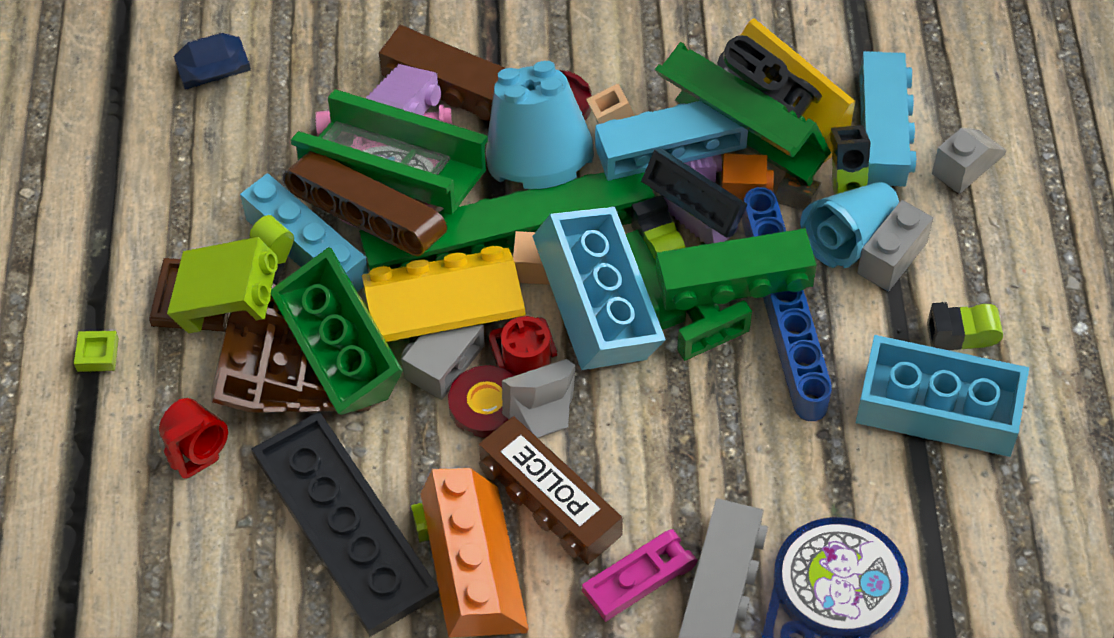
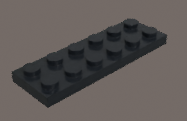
M320 411L251 448L257 463L370 637L440 597L439 587Z

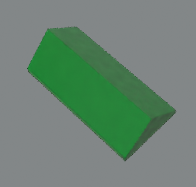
M328 247L271 289V296L337 413L344 415L388 400L403 370L334 251Z

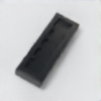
M662 148L654 149L641 182L724 237H732L747 207V203Z

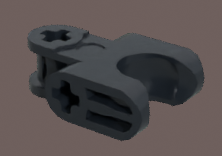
M740 35L732 38L727 42L724 52L718 58V66L785 105L788 112L793 110L798 119L805 113L812 102L818 103L822 98L821 93L814 86L788 71L786 64L748 36ZM765 77L770 79L771 82L769 84L763 80ZM798 96H800L801 99L799 100L797 105L793 107V103L796 101Z

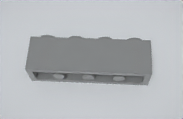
M716 498L678 638H741V634L734 633L737 620L745 622L750 597L743 596L746 584L754 585L759 561L753 560L755 548L763 550L768 526L761 525L763 509Z

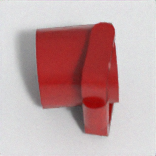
M517 317L504 324V327L491 331L489 335V344L497 367L504 368L515 376L551 364V357L558 356L548 323L542 317ZM501 339L502 357L496 342Z
M188 397L173 403L165 411L159 425V434L165 444L164 454L170 467L173 470H177L184 479L190 478L217 462L219 453L225 446L229 434L228 426L223 420L196 400ZM183 455L190 461L185 463Z

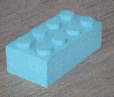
M615 207L550 214L532 237L581 370L647 360L666 339Z
M874 335L855 423L1010 457L1019 434L1029 367Z

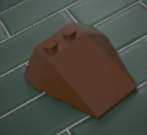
M272 296L268 303L265 319L256 320L245 310L230 312L211 389L212 403L250 413L336 411ZM371 406L356 411H369Z

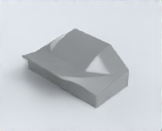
M564 359L502 380L503 415L508 419L515 416L537 438L567 428L569 423V407L574 391L575 364Z

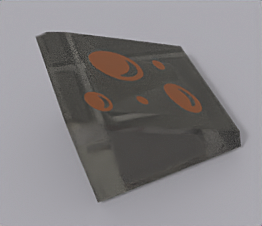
M786 173L777 188V201L779 204L803 211L810 203L815 201L821 182L813 180L812 184L807 186Z

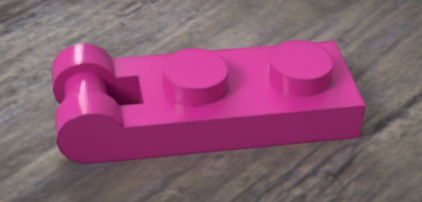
M670 529L583 583L582 592L606 622L676 576L688 573L695 567L698 560L690 550L685 551L680 545L681 538L673 529ZM668 554L671 560L664 563L660 555Z

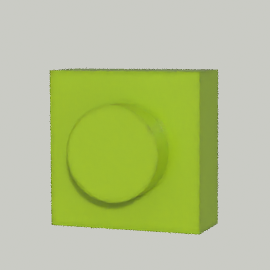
M78 331L74 359L77 372L115 371L119 342L116 331Z

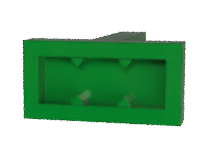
M743 300L721 311L716 303L698 305L685 310L693 323L678 330L677 351L683 360L686 361L749 332L752 318L751 308Z

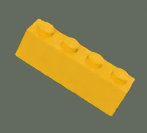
M753 18L748 22L740 35L748 36L786 64L788 71L807 81L821 93V100L818 103L812 102L802 116L806 121L809 118L816 122L831 151V154L825 160L826 162L832 157L831 128L851 126L855 100ZM767 77L763 79L768 84L771 82ZM798 96L796 101L793 103V107H795L801 99L800 96Z
M490 246L482 249L481 253L471 255L452 253L445 256L444 260L433 262L415 260L409 262L406 267L395 269L386 266L377 267L370 270L368 274L362 275L368 312L386 342L526 316L515 262L509 248Z

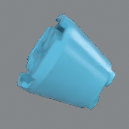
M540 61L534 64V66L519 69L505 68L499 71L498 81L494 86L488 142L486 145L487 166L492 177L499 182L505 179L523 183V189L554 187L577 178L576 171L581 169L586 163L593 162L594 147L592 136L566 76L561 71L555 69V64L551 61Z

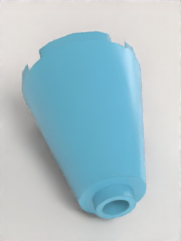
M877 182L813 201L803 210L800 220L801 229L806 227L813 255L828 267L835 268L839 265L844 266L843 269L849 268L860 259L862 248L899 204V199L892 187L886 183Z

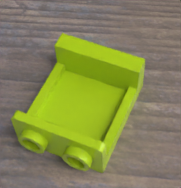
M259 237L183 251L167 314L188 334L201 332L204 317L245 310L256 320L265 319L268 303L271 298L274 275L278 267L277 255Z

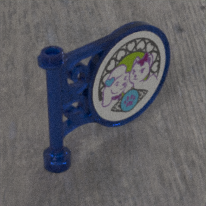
M829 517L814 520L799 527L787 537L778 551L773 572L774 586L762 638H774V626L779 604L793 620L788 621L782 626L780 638H793L789 637L790 633H797L803 638H815V635L821 638H872L891 625L904 606L909 586V575L901 552L892 540L880 530L855 519Z

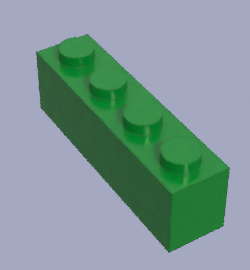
M806 228L657 252L656 276L665 311L674 309L688 310L694 306L710 303L725 304L731 300L747 297L761 298L771 293L783 291H802L814 286L817 267Z

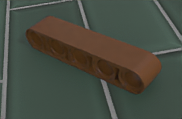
M309 151L283 173L285 186L296 197L411 255L421 256L447 232L444 218L433 208L324 155Z

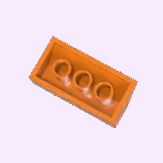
M471 468L432 469L422 489L421 499L448 638L527 633L529 628L498 487Z

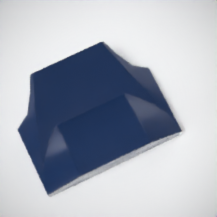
M225 33L188 42L174 55L175 64L185 90L251 71L250 63L240 37Z

